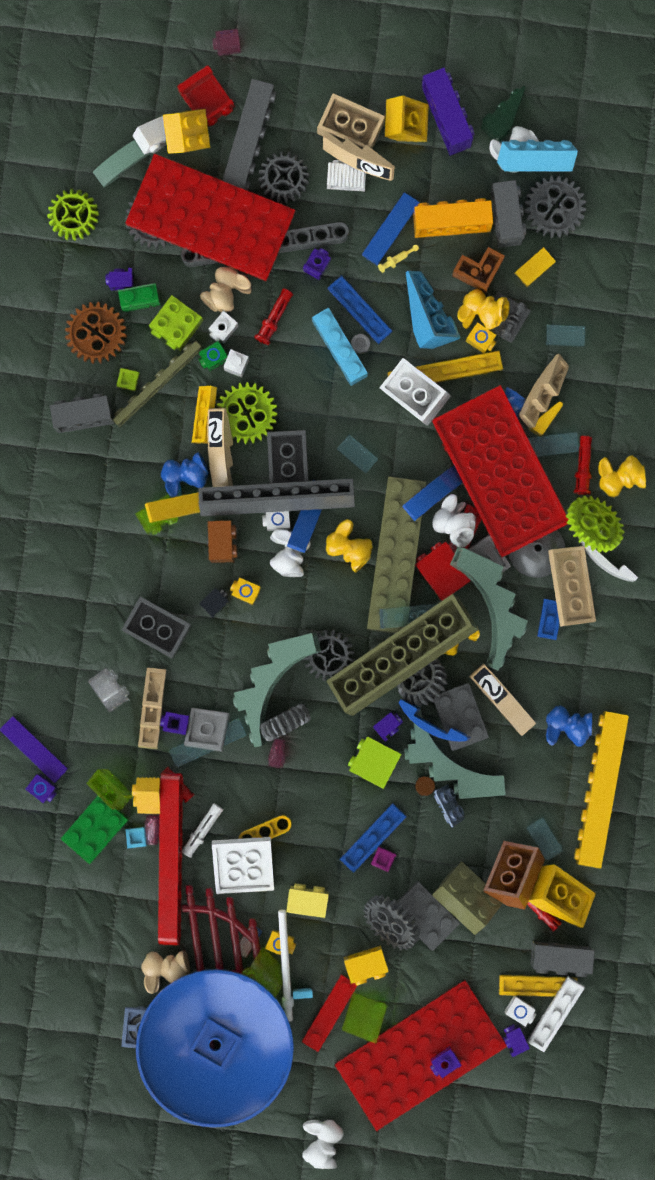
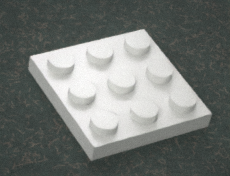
M270 837L212 841L216 894L274 890Z

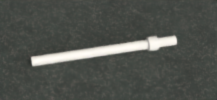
M279 910L284 995L282 997V1007H284L288 1020L292 1021L294 999L291 996L286 910Z

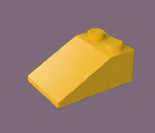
M547 865L541 868L529 902L542 911L583 928L596 893L558 866Z

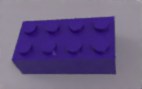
M445 68L424 75L421 88L447 151L451 156L471 148L475 134L472 125L467 124L465 108L460 107L458 102L460 101L457 90L452 88V77L449 72L446 73Z

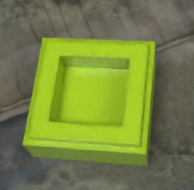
M121 368L116 386L136 391L140 373Z

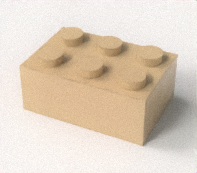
M332 94L317 127V134L325 136L327 133H330L342 143L349 139L361 149L366 145L373 149L384 125L385 116L336 94Z

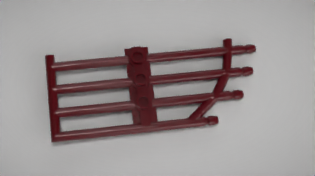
M186 885L188 905H182V912H189L196 970H204L197 913L209 914L216 969L224 970L217 923L218 917L229 922L236 970L229 971L246 975L265 987L256 919H249V927L251 928L249 931L236 918L233 897H227L226 900L228 913L215 908L212 888H206L207 906L195 905L192 885ZM238 931L252 943L255 967L243 968ZM214 1040L210 1042L212 1049H215Z

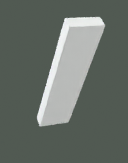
M567 976L527 1042L545 1052L585 986Z

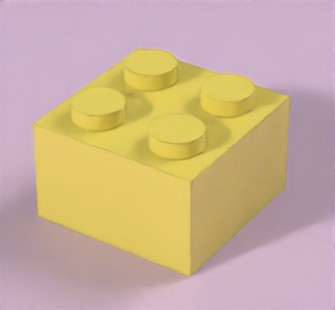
M295 883L294 886H290L286 912L325 918L329 891H325V887L314 886L313 889H308L305 884Z

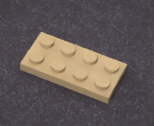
M584 546L549 550L560 627L596 622Z

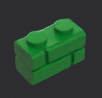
M156 283L118 290L123 313L150 308V306H161Z

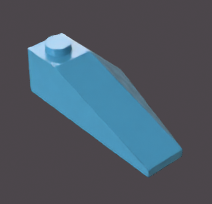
M407 271L406 279L413 332L419 347L434 349L460 339L461 337L451 316H446L442 309L444 305L433 296L434 290L423 273L420 271Z

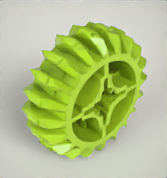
M70 189V194H67L63 190L64 196L61 197L57 194L58 201L51 200L54 206L48 207V210L52 212L47 214V217L52 219L49 221V224L54 226L52 228L54 232L59 231V237L65 234V239L69 240L72 235V239L76 241L77 235H79L81 239H84L83 233L89 236L90 232L88 229L95 230V226L92 223H98V219L95 218L99 216V212L95 211L98 206L97 204H92L94 199L92 197L88 198L89 195L86 192L82 195L81 190H78L75 194L74 190ZM77 201L82 204L71 206L68 202ZM62 207H64L65 214L62 217V220L59 221V211ZM88 208V217L85 223H83L81 216L85 213L84 210ZM69 210L74 213L76 212L77 219L70 215ZM70 224L78 225L77 228H66L64 226Z

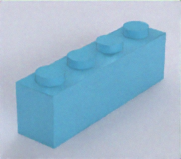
M517 140L502 141L497 163L504 171H573L578 150L567 140H562L561 142H553L551 140H545L544 142H536L534 140H528L527 142H519Z
M327 308L313 316V324L350 386L366 378L368 374L330 309Z

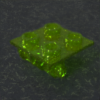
M262 948L250 968H245L242 974L256 980L276 997L283 986L282 965Z
M353 993L342 1031L376 1043L387 1009L386 1003L377 1002Z

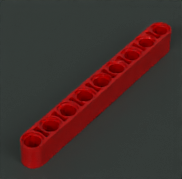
M162 773L160 778L159 945L179 946L181 941L182 773Z

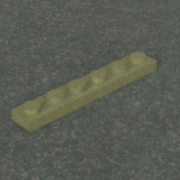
M197 341L186 345L183 349V354L179 357L175 356L169 362L170 366L166 370L161 369L156 374V379L152 383H146L138 396L134 395L129 399L128 406L124 409L120 408L114 414L115 418L113 421L119 428L202 351V347Z

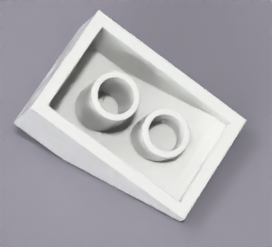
M402 358L380 386L382 391L427 426L451 397L444 389L404 358Z

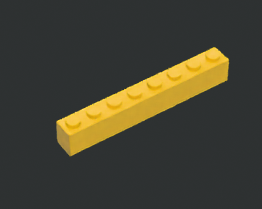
M604 711L603 715L599 716L598 726H601L600 734H596L595 745H597L596 753L592 754L591 764H594L593 772H589L588 783L591 784L584 798L587 806L586 810H582L581 814L583 828L578 831L577 840L580 841V844L574 853V859L577 860L576 863L579 865L600 869L602 867L628 715Z

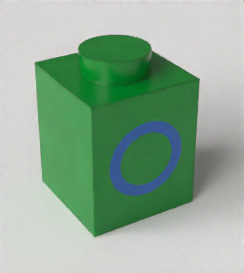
M219 341L200 351L199 355L201 358L198 360L203 369L207 367L210 372L225 363L228 356Z

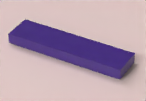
M14 716L0 729L54 783L68 770Z

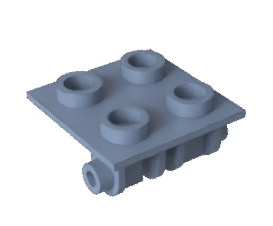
M448 784L433 791L437 804H440L439 808L442 807L443 809L441 812L445 813L443 816L447 824L449 823L451 827H454L465 819L464 811L455 799L454 790Z

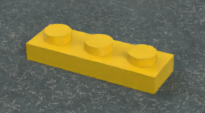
M199 386L192 443L208 444V409L215 408L217 387Z

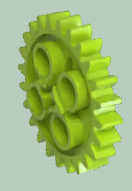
M248 382L245 387H242L241 383H239V389L231 386V393L225 390L227 397L220 396L223 403H217V406L227 409L232 440L236 437L239 444L241 439H244V443L247 445L248 440L251 439L252 443L255 444V438L262 441L261 435L267 436V429L274 430L270 424L277 423L272 418L278 416V413L272 411L277 408V405H271L274 398L268 399L270 392L263 393V386L257 390L256 383L252 388ZM247 397H255L256 402L253 405L246 404L245 400ZM238 399L242 400L248 412L251 411L250 417L256 426L255 428H252L246 415L242 416L244 412ZM232 405L239 407V411L236 414L229 413V408ZM263 413L265 418L263 421L257 422L254 419L255 415ZM246 422L248 428L241 431L238 429V424Z
M586 496L578 497L567 509L569 512L566 515L569 519L567 524L572 525L569 530L575 532L573 537H579L578 542H585V547L591 546L592 551L597 548L599 553L602 550L605 553L609 550L612 551L621 543L620 541L624 538L622 536L624 531L621 528L624 525L619 523L621 518L615 516L617 512L611 511L612 506L607 507L606 501L600 503L598 497L595 500L592 496L589 498Z

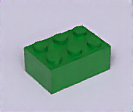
M99 794L61 837V840L90 865L130 819L102 794Z

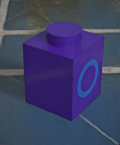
M36 774L25 790L44 804L47 801L51 802L57 795L55 791L58 787L41 774Z

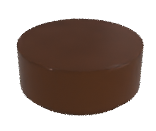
M423 776L416 781L415 788L420 795L428 796L434 791L435 784L431 778Z

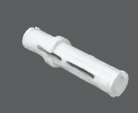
M213 803L195 832L190 834L191 838L182 849L183 854L191 858L198 846L203 844L204 837L221 812H223L220 806Z

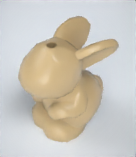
M220 267L215 272L217 283L210 285V292H202L200 299L214 312H231L234 309L232 289L235 288L242 293L251 294V282L245 275L239 274L232 267Z
M185 950L180 951L176 957L168 955L165 959L157 952L151 951L146 955L141 969L145 975L144 986L147 992L154 994L159 991L161 976L172 983L176 979L190 973V963Z

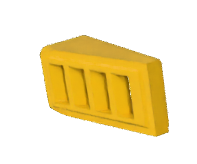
M556 403L538 418L535 427L528 428V430L542 437L562 408L563 403Z

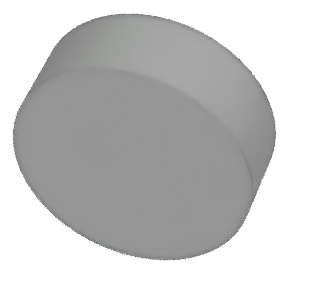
M357 334L352 338L351 346L356 353L363 354L368 351L370 340L364 334Z

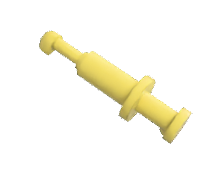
M414 245L408 251H402L394 257H387V262L378 264L379 270L384 273L385 269L390 266L395 268L397 263L407 258L411 252L417 251L419 246Z

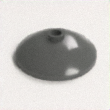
M556 530L508 554L510 562L518 572L532 578L548 576L552 574L548 551L565 548L564 539L561 533ZM540 545L541 551H535L534 546Z

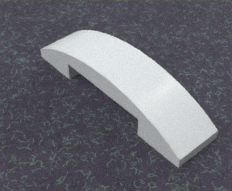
M581 542L589 557L607 573L631 582L638 579L625 565L617 569L596 549L592 551L591 546L585 547V542Z

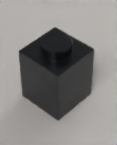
M215 588L199 604L214 618L230 602L227 600L229 596L222 588L219 591Z

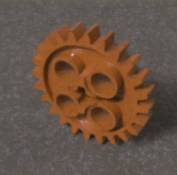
M90 302L89 308H86L83 304L82 311L76 308L77 315L70 314L73 321L66 322L70 328H65V331L70 333L65 336V339L71 340L67 344L68 347H73L71 352L73 354L78 352V359L84 356V362H87L90 358L92 364L95 363L96 359L102 364L103 358L109 362L110 355L116 358L114 352H121L122 350L119 345H125L121 338H127V335L122 333L127 328L126 326H121L125 321L124 319H118L120 313L114 314V307L108 310L106 303L102 308L100 302H97L96 307ZM92 316L99 317L98 322L95 324L89 323V319ZM82 323L87 324L94 331H99L100 335L108 339L110 343H106L98 335L93 336V333L82 326ZM107 327L114 328L112 334L106 335L104 333ZM81 331L87 332L85 339H78V334ZM96 342L103 343V347L100 350L93 349Z

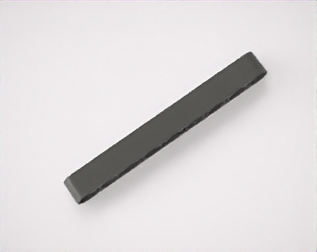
M342 222L288 230L285 238L289 240V243L281 246L279 253L344 243L348 239V226ZM342 229L345 231V235L339 237L335 234V231ZM319 232H323L327 236L325 239L320 240L316 235ZM301 235H305L308 238L304 243L299 242L297 239ZM183 249L181 252L183 263L187 267L219 263L187 249ZM188 253L195 254L193 260L188 261L185 259Z

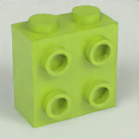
M171 295L149 327L152 330L151 334L156 338H164L167 341L166 345L171 349L176 350L177 348L181 351L202 324L203 318Z
M366 737V739L362 738L357 746V749H359L357 756L353 755L348 763V766L351 767L349 771L384 789L402 754L369 737Z

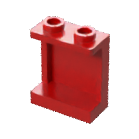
M209 65L177 86L178 92L191 110H206L208 127L213 126L221 116L229 115L233 108H235L233 100H230Z
M438 542L431 548L432 552L426 556L424 553L416 559L415 567L438 595L439 600L443 601L471 580L464 573L450 565L455 553L447 542L443 544Z

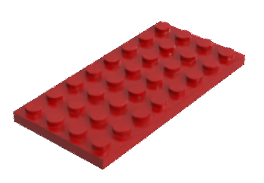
M154 154L125 224L267 282L296 211Z
M501 385L431 420L501 558L567 525L569 519L566 517V513Z
M463 980L334 1065L371 1124L378 1131L505 1049L507 1045L466 980ZM450 1046L462 1066L444 1078L440 1075L436 1077L430 1068L433 1065L431 1059ZM442 1062L441 1067H448V1062Z

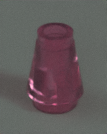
M273 740L267 759L269 767L283 768L284 764H286L285 740Z
M149 815L146 816L144 821L146 844L157 845L160 816Z

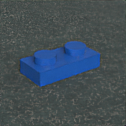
M544 599L537 637L557 640L560 623L557 603L554 600Z

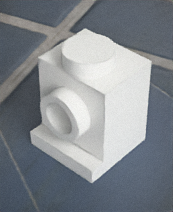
M222 311L221 315L208 328L209 332H211L209 335L216 342L220 340L224 344L238 328V323ZM219 325H225V329L222 331L218 327Z

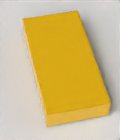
M543 247L521 266L515 274L528 287L554 265L556 261Z

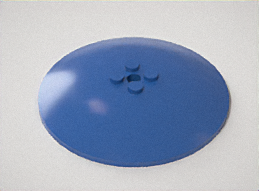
M219 969L202 970L176 979L161 990L152 1000L142 1017L138 1029L136 1059L139 1073L146 1089L165 1111L193 1125L226 1127L253 1118L267 1108L278 1096L291 1070L293 1036L284 1009L273 994L263 985L246 975L233 971ZM218 1040L221 1046L219 1049H212L210 1042Z

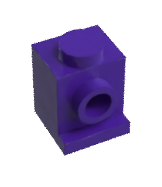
M319 248V250L314 249L303 266V272L320 281L331 262L329 253L322 248ZM319 258L321 263L316 264L314 260Z
M128 268V272H125V269H114V272L106 274V285H109L111 291L134 287L133 269Z
M166 712V715H162L160 726L163 727V731L186 735L190 716ZM174 719L178 720L179 724L177 727H173L171 724Z
M390 712L375 724L373 728L386 742L388 740L386 736L389 734L391 737L400 730L398 726L403 721L397 713L393 715Z
M512 1024L504 1028L506 1037L503 1039L508 1049L512 1047V1050L509 1051L512 1057L530 1049L519 1025L515 1026Z
M449 1046L431 1059L433 1065L430 1068L436 1077L440 1075L444 1078L462 1065ZM444 1061L448 1062V1067L446 1068L441 1067V1063Z

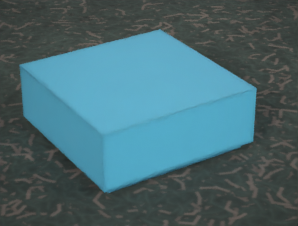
M145 827L125 829L127 848L147 846Z
M311 988L293 990V999L313 998V990Z

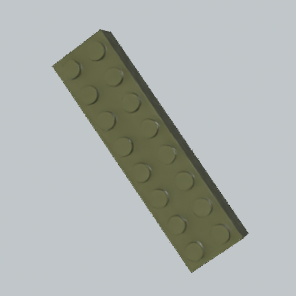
M388 477L367 630L395 634L407 625L421 517L414 521L402 506L426 487V482Z
M452 594L328 679L327 683L344 712L353 716L479 629L460 598Z

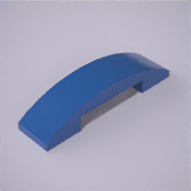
M454 466L449 468L402 506L414 521L463 483Z
M400 699L399 704L405 714L427 733L450 741L470 740V736L456 728H451L447 733L417 715L421 708L411 705L407 700Z

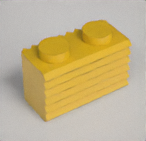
M138 777L136 784L132 785L133 806L137 807L138 813L160 814V778Z

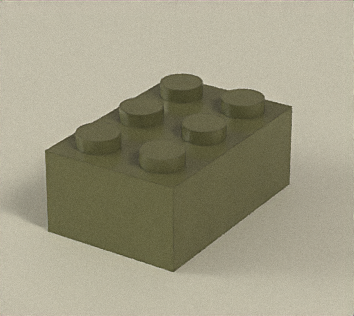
M462 861L450 871L432 894L439 903L474 935L489 923L503 904L484 893L483 890L486 883Z

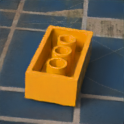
M480 198L476 199L475 202L458 200L453 204H448L447 201L438 202L437 205L420 203L414 207L415 238L491 232L493 225L491 201Z

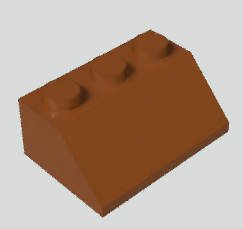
M503 841L483 890L484 893L507 906L525 910L545 861L540 849Z

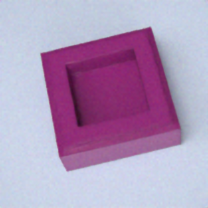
M378 847L371 865L389 872L396 854Z

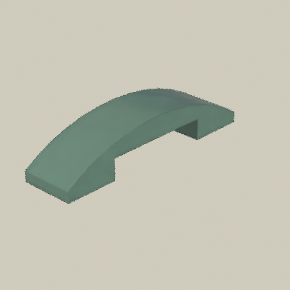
M133 140L105 160L93 173L103 188L118 179L121 173L146 156H151L154 153L150 152L144 155L136 140Z

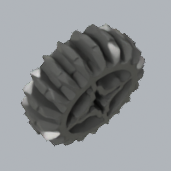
M281 151L280 157H277L274 153L273 160L267 157L266 161L268 164L262 163L261 166L264 170H259L261 177L258 180L262 183L260 188L266 189L264 194L267 196L271 193L270 200L277 197V202L280 203L281 198H284V202L288 203V198L291 197V200L294 202V195L300 198L302 196L300 191L306 192L304 185H309V180L306 178L310 176L306 172L308 167L302 166L304 160L297 161L298 155H294L291 158V152L284 156V153ZM288 164L291 166H289L288 168H281L279 165ZM273 169L277 177L274 179V183L270 184L268 177ZM298 171L300 178L295 186L291 178L294 172ZM280 174L287 175V180H284V178L281 180ZM282 186H285V187H287L289 190H287V191H280V190H277V189H279V188L282 187Z
M324 630L325 636H321V633L317 632L319 643L323 640H329L327 648L319 653H327L331 646V653L339 658L334 657L331 661H328V665H326V657L319 653L303 659L310 661V663L305 664L306 668L313 667L309 671L310 674L317 671L315 675L317 679L320 674L323 675L322 681H326V676L331 678L349 666L347 664L348 661L354 662V659L349 658V655H353L355 652L348 651V648L353 646L352 643L346 645L345 642L348 641V637H345L342 641L340 639L342 637L341 632L335 637V630H332L331 635H328V631ZM334 641L343 647L345 656L334 652ZM313 656L321 657L324 660L323 670L315 665ZM332 661H344L340 668L329 672Z
M435 659L397 685L399 694L411 705L421 707L422 704L428 706L429 701L435 702L434 698L436 696L440 697V691H445L443 685L448 684L445 680L448 677L445 667L439 660Z
M298 704L263 722L260 725L261 733L266 741H272L310 721L311 717L305 705Z

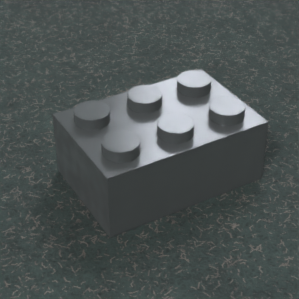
M516 180L493 183L490 196L498 248L521 245L522 240L525 239L526 225L521 221L524 211L523 205H519V197H521L520 186H516Z
M104 394L92 395L90 399L77 397L72 402L67 403L65 400L55 401L54 405H50L53 428L57 433L115 424L111 401Z
M306 431L267 432L270 484L308 481Z
M140 597L125 622L122 631L174 659L192 625Z
M469 683L440 693V697L436 696L434 698L435 702L433 703L443 730L448 733L451 728H456L471 737L469 741L448 740L451 751L489 738Z
M419 881L397 901L398 905H403L402 908L404 910H409V915L414 916L412 920L416 921V926L420 928L418 931L420 933L419 938L432 951L460 924Z
M532 941L530 965L537 973H548V970H551L558 975H568V972H573L575 976L587 977V974H593L594 950L591 947Z

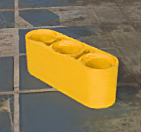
M286 815L275 817L243 831L238 839H242L244 834H249L252 838H262L260 828L264 826L268 827L271 831L268 837L271 839L290 830L292 825L291 819ZM286 819L288 827L280 829L277 825L278 820Z

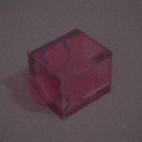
M238 29L215 31L216 38H212L214 50H218V56L241 53Z

